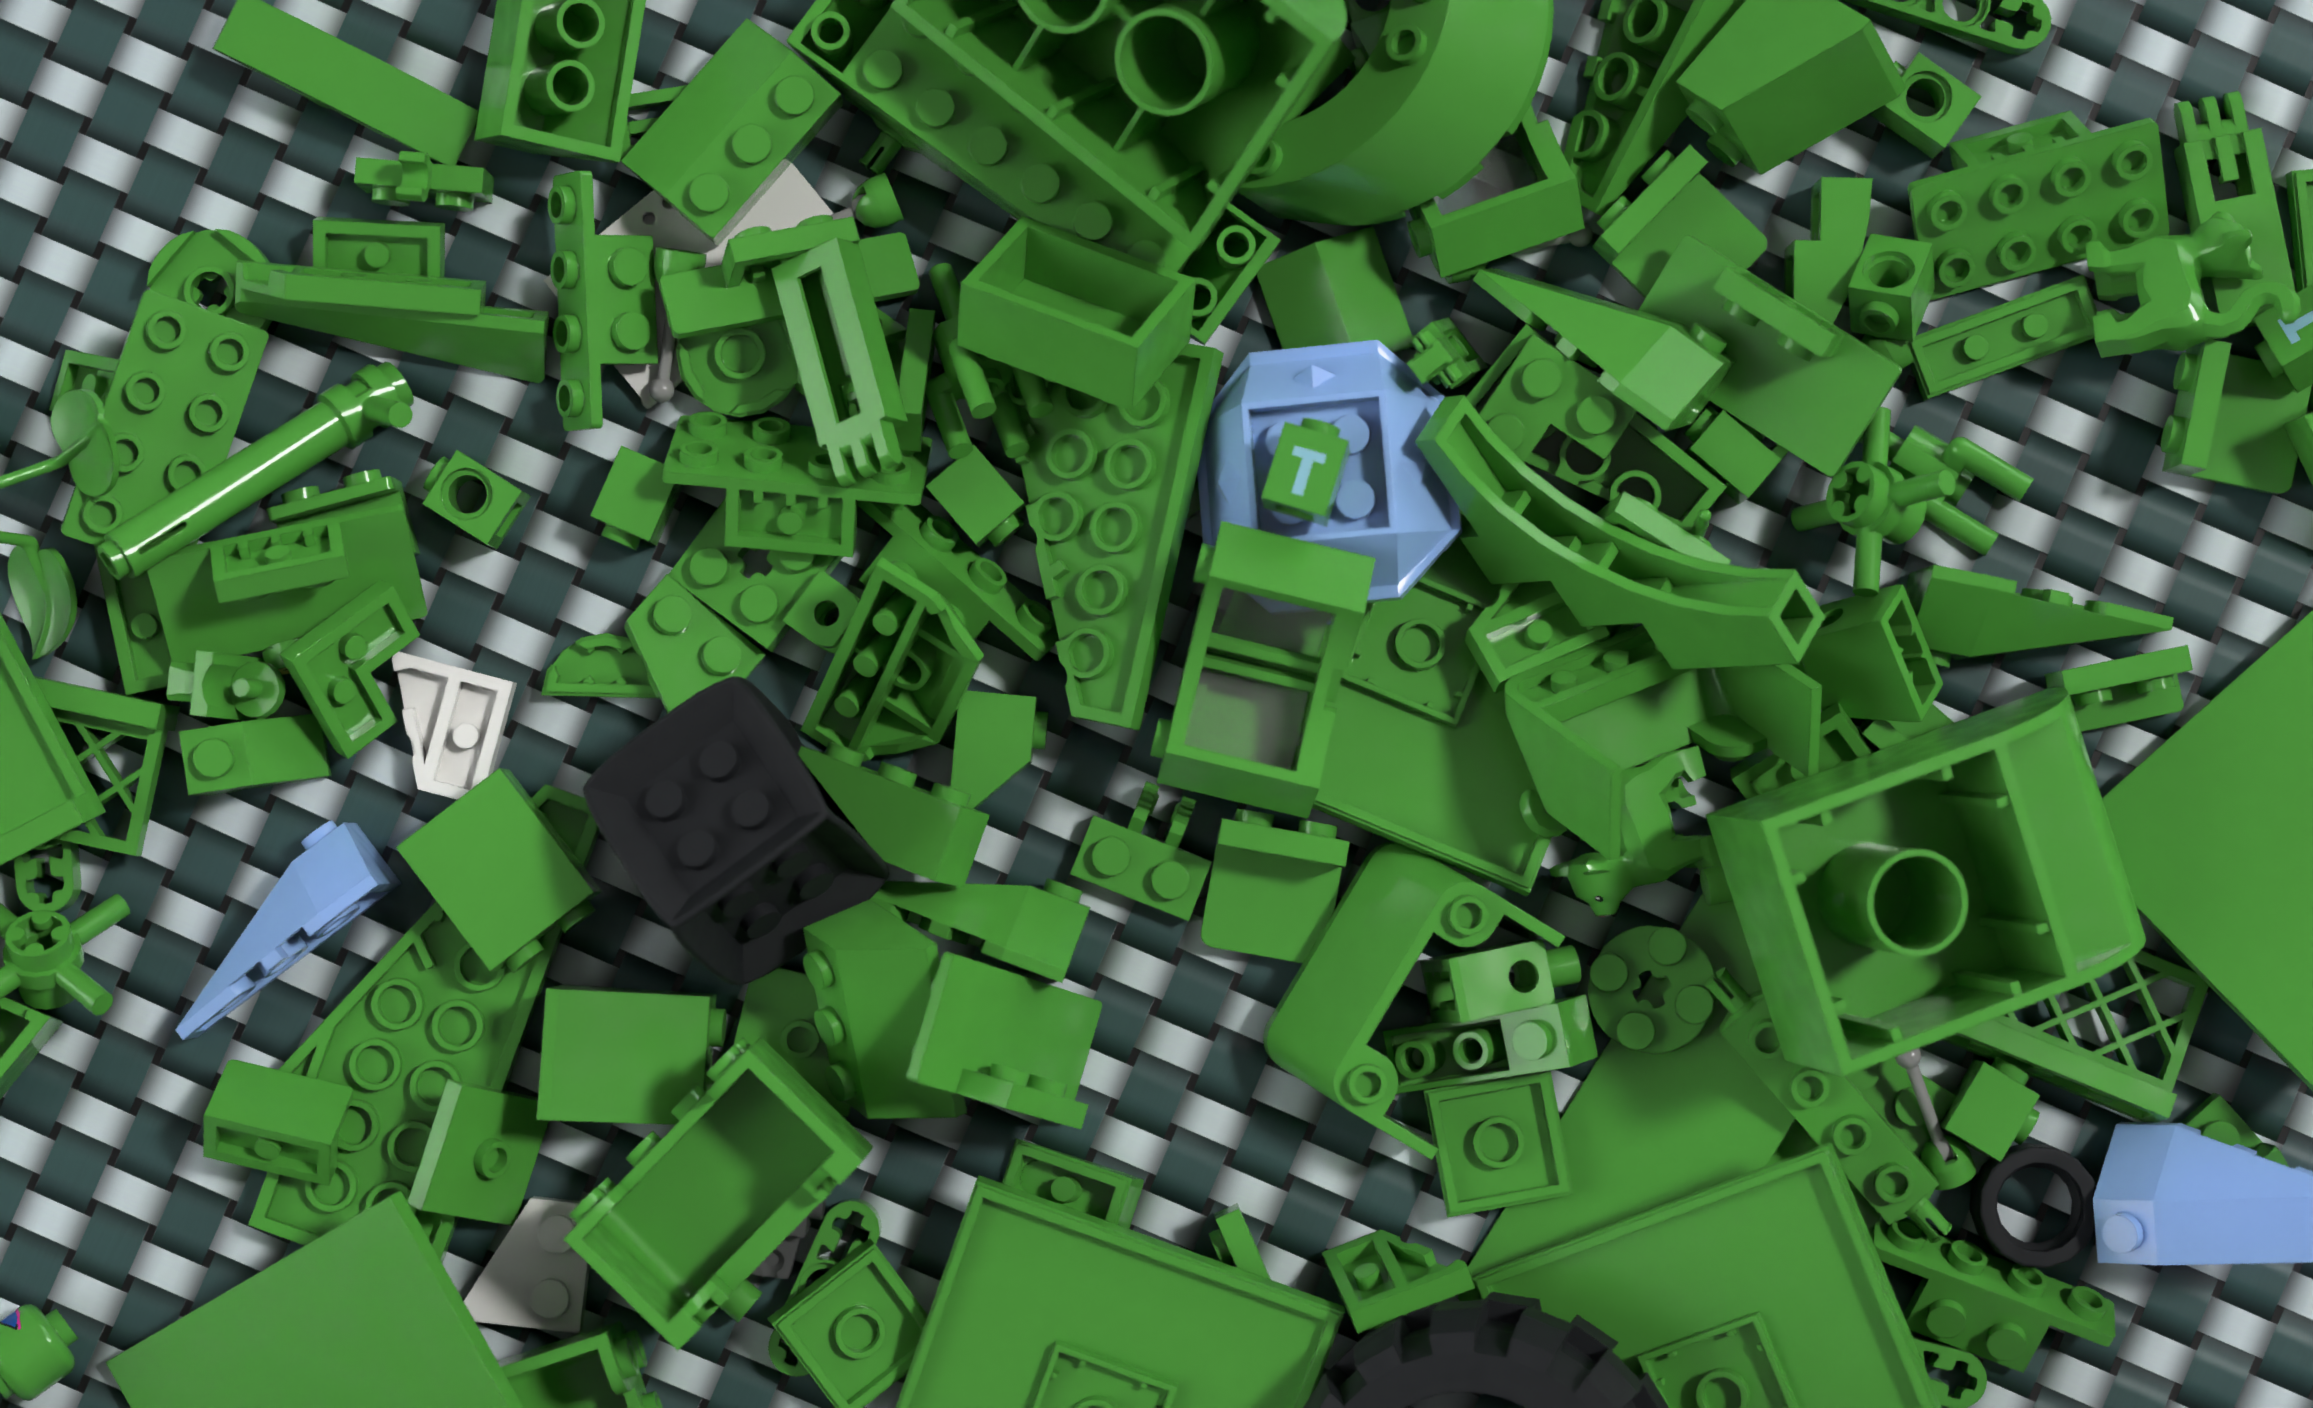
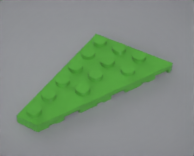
M1188 343L1132 411L1118 405L1106 403L1099 398L1043 378L1054 409L1045 417L1032 418L1028 413L1013 373L1010 381L1005 385L1030 445L1029 451L1025 455L1015 458V461L1021 465L1029 501V505H1025L1029 525L1033 528L1037 537L1035 552L1045 598L1050 600L1059 637V641L1055 643L1059 662L1065 667L1067 674L1065 689L1071 716L1140 731L1224 355L1223 352L1216 348Z

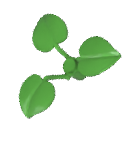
M76 389L64 393L55 403L50 418L52 433L63 452L54 458L0 476V489L69 465L75 484L77 485L78 483V488L84 494L97 497L109 493L116 485L119 476V453L109 422L104 419L105 411L98 395L88 389ZM0 531V543L16 545L8 560V578L16 606L31 638L32 659L45 657L66 640L75 622L77 595L73 578L64 558L55 548L50 547L40 550L38 541L34 536Z

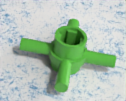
M1885 407L1878 409L1864 432L1862 461H1852L1842 466L1828 486L1826 500L1796 507L1791 514L1792 524L1798 531L1803 532L1840 523L1843 530L1856 536L1852 592L1863 597H1872L1879 594L1882 541L1891 545H1900L1909 541L1919 531L1924 521L1927 509L1926 501L1949 496L1955 491V479L1948 470L1904 479L1900 472L1887 466L1891 410Z
M114 894L71 923L68 922L65 916L48 910L33 911L17 917L0 903V937L6 943L3 948L4 966L0 968V999L18 988L20 997L25 1004L36 1009L49 1010L60 1008L76 999L96 1016L107 1012L112 1006L113 996L81 969L84 963L83 945L130 915V909L126 901L119 894Z

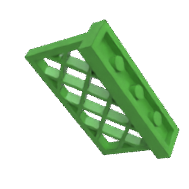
M34 676L60 726L64 723L75 725L89 746L88 749L77 755L80 764L83 765L93 757H96L113 784L111 788L98 795L102 805L120 795L132 814L126 840L106 836L95 818L84 823L89 832L72 829L55 839L133 856H141L168 731H175L180 706ZM91 728L111 732V734L98 741ZM125 736L147 740L142 767L123 779L105 752V749ZM138 782L136 796L134 797L129 787Z
M2140 950L2134 957L2122 964L2130 980V986L2103 997L2094 979L2084 984L2091 999L2090 1003L2063 1014L2055 996L2044 999L2043 1002L2050 1014L2051 1020L2035 1027L2018 1022L2013 1011L1941 1040L1992 1061L1999 1057L2031 1077L2139 1121L2156 1123L2170 1118L2177 1098V1094L2172 1093L2209 985L2196 972ZM2138 968L2155 975L2143 980ZM2163 978L2189 988L2181 1013L2162 1021L2147 989V985ZM2135 991L2151 1026L2122 1038L2106 1003ZM2095 1008L2111 1044L2095 1051H2090L2077 1045L2067 1020ZM2177 1023L2171 1040L2166 1027ZM2055 1026L2060 1038L2045 1033L2043 1030ZM2149 1034H2155L2165 1055L2158 1078L2137 1070L2126 1044ZM2114 1050L2119 1062L2102 1055Z

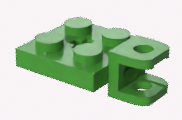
M725 497L668 575L772 653L792 627L821 649L835 654L860 601V598L830 576L843 557L770 550L766 559L773 566L771 571L766 576L756 572L750 579L747 578L743 573L747 566L743 558L749 550L757 552L760 549L724 546ZM839 610L837 621L827 626V618L830 613Z

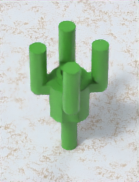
M948 263L937 264L929 270L928 275L946 321L941 322L936 327L932 339L945 373L931 379L927 383L926 396L947 453L952 459H960L969 455L973 450L971 440L956 403L959 399H966L972 417L983 419L991 415L1006 456L1009 458L1021 457L1029 451L1030 445L1005 385L1010 381L1013 373L1029 415L1032 418H1042L1049 415L1054 409L1043 377L1000 361L991 360L984 355L957 346L960 286L952 265Z
M1918 425L1914 426L1905 440L1890 431L1888 460L1891 461L1889 467L1900 472L1904 479L1941 470H1948L1954 476L1955 491L1953 494L1926 501L1927 509L1924 520L1983 556H1986L1999 533L1955 508L1974 476L2020 502L2034 478L1965 437H1956L1948 444ZM1863 435L1861 436L1860 440L1858 441V442L1861 443L1862 445H1863Z

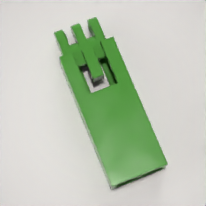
M2239 91L2224 93L2223 107L2226 119L2222 120L2214 96L2199 99L2198 109L2201 124L2197 125L2190 101L2174 104V118L2180 146L2175 148L2173 152L2190 233L2209 220L2216 212L2229 213L2236 223L2243 226L2244 230L2251 231L2252 242L2249 247L2252 260L2259 264L2263 270V278L2258 280L2203 277L2200 279L2206 306L2211 312L2219 314L2228 312L2244 290L2259 282L2276 281L2295 290L2262 128L2249 130L2242 96ZM2218 159L2221 174L2218 177L2219 185L2234 182L2237 197L2215 201L2207 161ZM2266 305L2260 308L2254 317L2265 312L2274 305ZM2252 319L2245 328L2257 325Z
M835 237L771 270L819 447L828 449L835 478L842 487L847 488L859 482V473L864 478H869L879 473L881 470L880 463L885 468H891L901 463L902 454L895 428L908 423L860 247L858 244ZM849 382L853 383L855 391L846 394L848 402L856 405L858 414L852 417L849 415L842 386Z

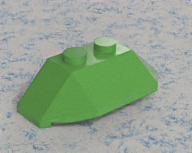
M882 557L871 574L802 725L801 731L826 747L828 742H833L865 754L863 762L871 760L875 755L898 754L938 744L944 737L984 654L947 598Z

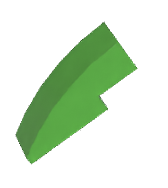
M1821 177L1811 187L1810 240H1794L1785 248L1784 294L1832 324L1835 322L1847 298L1848 285L1862 254L1869 223L1873 178Z

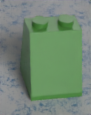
M1745 0L1676 81L1690 104L1685 110L1687 115L1695 124L1706 131L1710 137L1706 141L1708 149L1728 166L1735 167L1741 162L1760 175L1896 99L1906 88L1871 19L1838 0Z
M569 984L546 988L537 1120L676 1125L679 1120L671 1113L673 1108L697 1084L707 1092L715 1083L706 1073L712 1067L713 1047L724 1046L726 1033V1009L716 1008L717 994Z

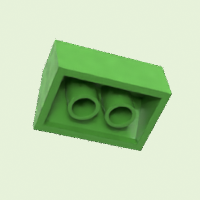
M497 0L474 140L532 154L619 163L646 0Z
M746 18L621 160V163L718 247L843 105L840 92L792 50Z
M871 899L804 927L803 931L808 953L803 957V965L809 981L815 987L819 1010L814 1013V1021L820 1037L826 1044L830 1065L825 1069V1077L834 1097L839 1102L845 1101L867 1119L957 1118L967 1113L964 1096L909 1081L907 1078L912 1060L913 1045L919 1036L931 996L932 981L940 965L937 943Z

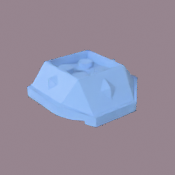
M1379 340L1248 353L1215 397L1212 404L1197 471L1203 543L1215 546L1221 521L1373 557L1376 559L1367 603L1402 600L1440 555L1462 533L1461 510L1415 443V440L1444 399V396L1428 382L1423 385L1410 367ZM1303 418L1320 420L1338 427L1341 430L1338 438L1349 441V458L1327 527L1272 511L1263 506L1261 496L1285 422L1301 426ZM1253 595L1273 612L1308 609L1307 607Z

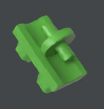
M196 650L195 664L172 661L169 666L167 700L191 702L190 715L244 721L267 719L269 715L276 712L281 706L286 693L285 681L281 672L274 665L264 662L263 658Z

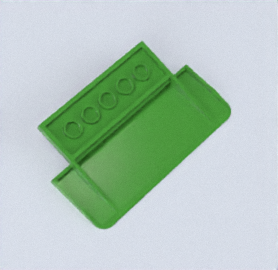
M1702 893L1678 931L1701 947L1712 965L1715 979L1728 993L1731 992L1718 979L1716 971L1723 967L1728 969V972L1748 995L1762 990L1734 902L1708 906ZM1651 973L1637 995L1636 1001L1649 1000L1653 1008L1662 1006L1665 1003L1663 992L1671 988L1669 980L1666 977L1655 979ZM1716 997L1713 1013L1700 1035L1688 1045L1673 1052L1656 1055L1629 1050L1610 1038L1560 1118L1574 1195L1504 1207L1468 1264L1471 1278L1483 1271L1819 1147L1815 1140L1721 1035L1719 1027L1729 1011ZM1894 1057L1847 1075L1915 1155L1919 1157L1924 1145L1931 1137L1906 1068L1899 1066ZM1922 1075L1940 1123L1956 1096ZM1847 1178L1869 1234H1871L1874 1223L1879 1221L1881 1215ZM1476 1288L1458 1294L1459 1301L1480 1300Z

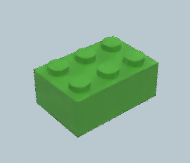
M1022 216L961 282L957 346L984 355L991 360L1000 361L1043 377L1050 382L1059 383L1099 398L1106 403L1118 405L1132 411L1190 341L1196 279Z

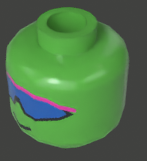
M24 1304L0 1320V1393L6 1400L15 1394L24 1401H31L74 1369L75 1357L68 1346L78 1340V1337L56 1308L47 1315H44L37 1306Z

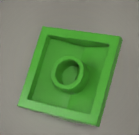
M1373 226L1318 241L1265 263L1256 275L1281 349L1379 340L1394 354L1413 348V345L1410 343L1413 340Z

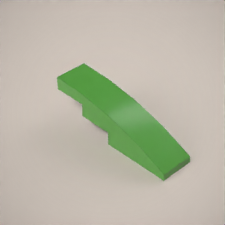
M236 0L212 48L320 106L332 109L387 139H393L416 152L428 153L430 159L439 164L456 165L477 123L479 111L261 0Z

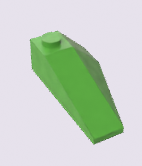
M1602 0L1597 19L1604 22L1605 26L1597 56H1588L1583 76L1591 80L1584 111L1573 117L1564 151V157L1577 178L1581 206L1603 216L1688 116L1685 110L1690 104L1676 81L1745 0Z
M1497 268L1479 269L1473 278L1475 283L1528 325L1540 331H1545L1548 325L1558 332L1554 341L1557 344L1555 347L1569 359L1579 360L1590 367L1597 368L1599 365L1604 371L1597 381L1665 431L1693 424L1736 362L1734 358L1723 351L1727 345L1726 340L1699 322H1695L1690 328L1680 322Z
M1931 565L1910 573L1906 588L1907 595L1937 668L1944 669L1950 668L1951 659L1961 660L2161 633L2172 630L2174 617L2103 601L2086 600L2084 606L2073 604V597L2069 596L2070 593L2053 589L2022 588L2021 594L2015 593L2017 581L1938 565Z
M1049 878L1046 879L1043 889L1033 885L965 883L964 888L940 882L886 880L883 886L871 898L872 901L904 922L909 921L917 924L919 928L947 940L967 945V943L979 947L983 954L1061 983L1065 979L1091 909L1090 906L1079 903L1083 893L1082 890Z

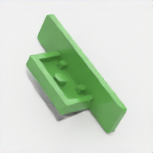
M573 171L553 177V187L548 197V213L552 223L555 225L556 249L552 256L550 272L558 295V317L553 328L554 344L560 352L561 381L556 390L557 409L563 417V428L565 431L600 429L603 426L601 365L658 364L653 236L595 235L592 172Z
M817 215L801 221L796 227L772 231L767 226L745 229L735 235L734 238L728 239L721 265L668 274L660 278L659 289L672 336L676 339L785 319L771 269L835 237L859 245L875 302L914 295L919 289L920 282L907 237L904 233L897 232L860 239L853 216L833 220V217L830 215Z
M858 501V506L893 536L859 580L865 586L876 564L883 557L947 598L975 641L991 622L1036 661H1040L1056 646L1055 642L1059 641L1052 613L1043 604L1030 600L1010 583L1004 571L995 562L982 558L962 541L957 530L947 520L934 516L921 504L914 506Z
M1881 1217L1877 1223H1874L1870 1236L1880 1260L1922 1277L1904 1311V1318L1909 1330L2024 1373L2049 1326L2105 1347H2109L2116 1336L2114 1303L2089 1287H2075L2044 1275L2035 1267L2021 1266L1988 1254L1977 1245L1968 1241H1954L1940 1235L1941 1240L1936 1243H1930L1928 1237L1913 1220L1908 1218L1895 1221L1889 1225Z

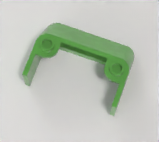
M1641 625L1610 637L1601 643L1512 676L1505 684V714L1546 812L1608 860L1619 857L1621 851V770L1650 761L1661 753L1674 751L1694 742L1720 760L1735 762L1767 748L1807 777L1818 773L1822 685L1791 664L1672 669L1645 627Z
M1396 842L1380 844L1365 858L1268 1020L1263 1034L1265 1050L1271 1060L1282 1069L1345 1109L1432 1160L1438 1148L1416 1132L1385 1114L1396 1096L1398 1075L1392 1062L1378 1051L1367 1045L1368 1041L1433 933L1454 945L1472 947L1486 941L1493 934L1503 917L1532 936L1556 947L1561 945L1565 936L1482 885L1430 856Z

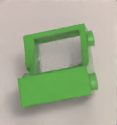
M1389 10L1350 23L1356 48L1350 50L1356 58L1349 65L1353 78L1364 66L1377 45ZM1530 105L1515 132L1511 135L1506 131L1496 146L1481 161L1484 169L1443 200L1435 196L1416 207L1408 209L1412 220L1407 222L1409 236L1417 256L1422 258L1429 255L1441 278L1585 229L1577 178L1563 155L1549 121L1538 122L1532 105Z
M1221 521L1215 546L1202 543L1193 581L1204 584L1171 720L1159 718L1153 738L1150 756L1162 758L1156 783L1306 819L1309 818L1319 791L1337 710L1335 707L1326 706L1325 702L1335 703L1343 671L1348 670L1356 638L1365 614L1376 558ZM1326 626H1327V630H1326V634H1325V637H1324V641H1323L1322 649H1321V652H1320V656L1318 657L1319 650H1320V647H1321V643H1322V640H1323V636H1324V633H1325V629H1326ZM1308 693H1310V695H1309V700H1308V704H1307V708H1306V712H1305V716H1304V720H1303V724H1302V729H1301V733H1300L1299 731H1300V726H1301V722H1302V718H1303V714H1304V709H1305V705H1306V701H1307V696H1308ZM1296 746H1297V750H1296V754H1295V759H1294V763H1293V768H1292V770H1291V765H1292V761H1293V757H1294V752H1295V748H1296Z

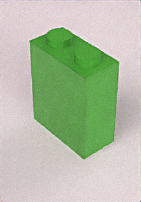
M497 769L396 847L489 971L500 970L507 965L514 973L524 967L544 951L538 940L558 925L564 933L579 925L596 911L590 900L602 892L510 769Z

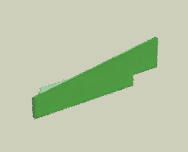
M241 260L236 262L235 308L240 313L534 383H540L545 378L549 311L485 306L486 281Z

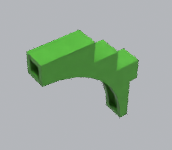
M1465 395L1444 397L1415 440L1422 454L1470 522L1460 539L1491 584L1551 581L1581 627L1642 623L1672 669L1798 664L1825 619V615L1796 569H1754L1699 559L1658 546L1614 526L1569 499L1530 469L1499 439Z

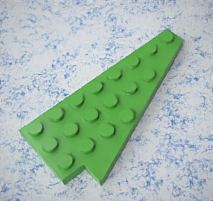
M545 784L534 795L532 800L586 869L600 831L588 808L585 797ZM435 901L278 1069L349 1086L353 1090L352 1102L338 1133L337 1168L330 1185L326 1186L267 1172L248 1225L305 1246L400 1190L408 1201L447 1080L506 1090L563 933L559 925L538 940L544 951L518 971L513 973L507 965L500 970L489 971L438 902ZM409 1205L443 1264L459 1217L422 1211Z

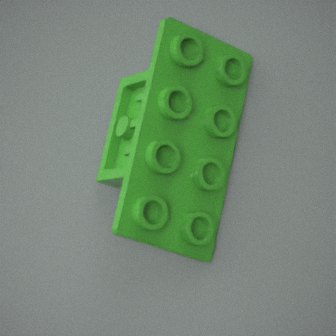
M2069 110L1949 143L1952 167L1955 170L1916 180L1908 185L1915 240L1933 243L1935 289L1930 300L2086 259L2085 243L2091 241H2100L2108 251H2114L2133 246L2157 235H2169L2170 233L2159 126L2152 118H2145L2091 133Z
M1686 235L1681 239L1639 308V311L1680 322L1690 328L1695 322H1699L1725 339L1727 345L1723 351L1734 358L1736 362L1709 401L1830 477L1837 475L1902 373V369L1898 364L1690 235Z
M145 290L140 298L103 405L105 411L104 419L109 422L119 453L120 466L116 485L105 495L91 497L84 494L78 488L77 483L60 528L61 533L65 536L99 546L105 542L104 535L226 460L268 341V333L265 330L156 291ZM198 539L188 544L187 546L196 545Z
M704 411L694 413L691 416H680L663 465L662 481L670 484L726 489L724 546L853 558L856 546L858 501L920 505L932 452V439L930 437H923L921 452L901 450V463L891 468H885L880 463L881 470L879 473L869 478H864L859 473V482L844 488L835 478L828 449L819 447L814 427L790 425L788 421L775 417H765L755 421L727 419L720 413Z
M401 504L186 546L147 570L173 662L195 664L196 650L243 655L263 651L266 647L280 642L301 638L380 579L393 585L412 620L423 618L427 615L425 597L404 507Z
M945 952L941 958L938 972L932 981L931 996L919 1036L913 1045L912 1060L907 1078L909 1081L1082 1129L1089 1104L1075 1101L1099 1020L1102 1002L957 954Z

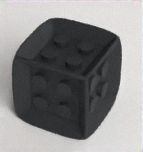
M737 676L726 678L701 690L630 740L592 774L583 786V792L597 826L630 879L655 913L671 927L673 934L682 947L724 982L732 985H744L778 969L807 949L803 931L804 927L871 899L888 879L889 870L886 862L863 839L798 756L800 747L804 745L801 743L797 732L789 720L754 684L745 678Z

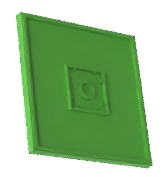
M1461 511L1462 533L1440 555L1402 600L1366 604L1365 614L1356 638L1348 670L1343 671L1335 703L1325 702L1326 706L1335 707L1337 710L1319 791L1312 808L1527 896L1531 892L1552 837H1543L1530 830L1521 816L1519 802L1522 793L1527 789L1535 791L1544 810L1545 808L1505 714V689L1494 693L1464 641L1470 626L1485 607L1490 606L1504 584H1491L1461 541L1460 537L1470 523ZM1234 590L1217 633L1319 657L1331 613L1312 608L1273 612L1252 594ZM1635 624L1606 625L1611 634L1610 637L1633 629ZM1202 668L1184 745L1292 770L1310 693Z
M2312 610L2109 791L2102 800L2138 914L2313 1091Z
M1832 1142L1499 1265L1472 1277L1480 1300H1484L1492 1291L1540 1299L1542 1312L1570 1323L1578 1314L1618 1341L1613 1352L1636 1376L1647 1372L1669 1408H1942Z
M978 1175L895 1408H1303L1318 1385L1341 1324L1345 1306Z
M401 1190L106 1362L131 1408H523Z

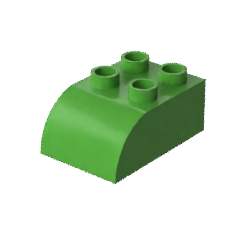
M894 0L890 6L1193 252L1206 240L1345 31L1347 24V12L1343 0Z

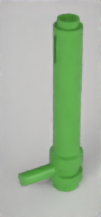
M385 361L377 367L372 364L364 366L352 374L351 383L344 386L337 383L317 396V404L104 535L105 542L97 547L100 559L116 579L120 580L126 575L134 579L342 448L347 447L353 450L371 439L373 429L379 425L383 428L390 426L396 428L406 427L411 422L412 410L410 406L414 403V397L407 381L390 362Z

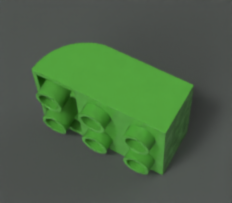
M2050 687L1706 814L1784 1059L1791 1063L1842 1077L2090 982L2130 960L2146 943L2143 926L2068 690L2062 687Z

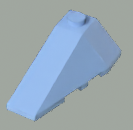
M331 820L303 839L301 844L306 851L294 859L176 1028V1032L182 1040L197 1038L402 884L357 823L344 822L337 827L333 820Z
M2117 1123L2093 1196L2098 1263L2157 1266L2313 1263V1171L2302 1167L2290 1168L2256 1155V1150L2239 1144L2231 1146L2201 1135V1130L2182 1123Z

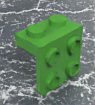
M1690 144L1677 158L1667 149L1641 176L1649 185L1633 203L1622 195L1596 222L1604 232L1592 248L1644 298L1647 297L1679 242L1686 235L1694 236L1746 270L1767 248L1765 235L1700 174V171L1708 161Z
M2209 339L2186 349V352L2181 353L2174 373L2173 387L2175 390H2178L2174 414L2169 415L2162 433L2161 451L2166 453L2162 471L2275 495L2287 492L2293 483L2298 454L2283 424L2306 414L2312 385L2297 393L2285 373L2273 379L2263 361L2231 355L2232 343Z
M1236 808L1235 820L1222 818L1220 821L1201 927V939L1204 944L1213 948L1303 963L1335 910L1342 867L1346 866L1350 841L1336 839L1338 826L1300 820L1298 832L1273 828L1274 815Z

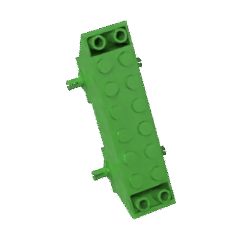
M816 0L786 42L844 94L846 100L870 116L881 132L862 159H859L858 162L867 170L871 169L874 175H879L883 173L901 147L908 151L920 153L944 171L948 172L950 170L1017 220L1024 216L1195 278L1196 286L1190 338L1205 346L1281 242V239L1230 203L1203 244L1193 252L890 7L894 0Z

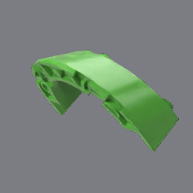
M1391 0L1387 20L1378 43L1358 74L1337 95L1319 108L1293 120L1283 122L1238 190V193L1277 218L1347 226L1378 224L1400 219L1406 216L1405 210L1416 207L1435 196L1443 200L1484 169L1481 161L1496 146L1506 131L1511 135L1515 132L1529 109L1548 60L1553 32V0Z

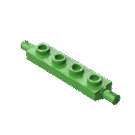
M1726 967L1716 971L1718 979L1731 993H1728L1713 975L1705 982L1704 986L1729 1011L1719 1027L1721 1035L1819 1146L1832 1142L1845 1176L1889 1225L1909 1216L1928 1237L1930 1243H1936L1941 1240L1938 1231L1926 1219L1929 1218L1946 1236L1951 1230L1952 1224L1928 1200L1939 1185L1936 1177L1847 1076L1842 1077L1785 1061L1763 991L1759 990L1748 995L1728 972Z

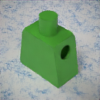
M1898 584L1879 589V594L1872 597L1856 595L1821 605L1820 609L1825 615V619L1800 662L1791 665L1822 685V711L1838 702L1849 718L1922 722L1942 688L1943 681L1904 585Z
M1542 939L1515 941L1420 960L1432 1022L1464 1023L1555 1003L1553 988L1581 981V967L1575 948L1569 945L1546 950ZM1511 968L1514 972L1513 985H1511L1509 980V972Z

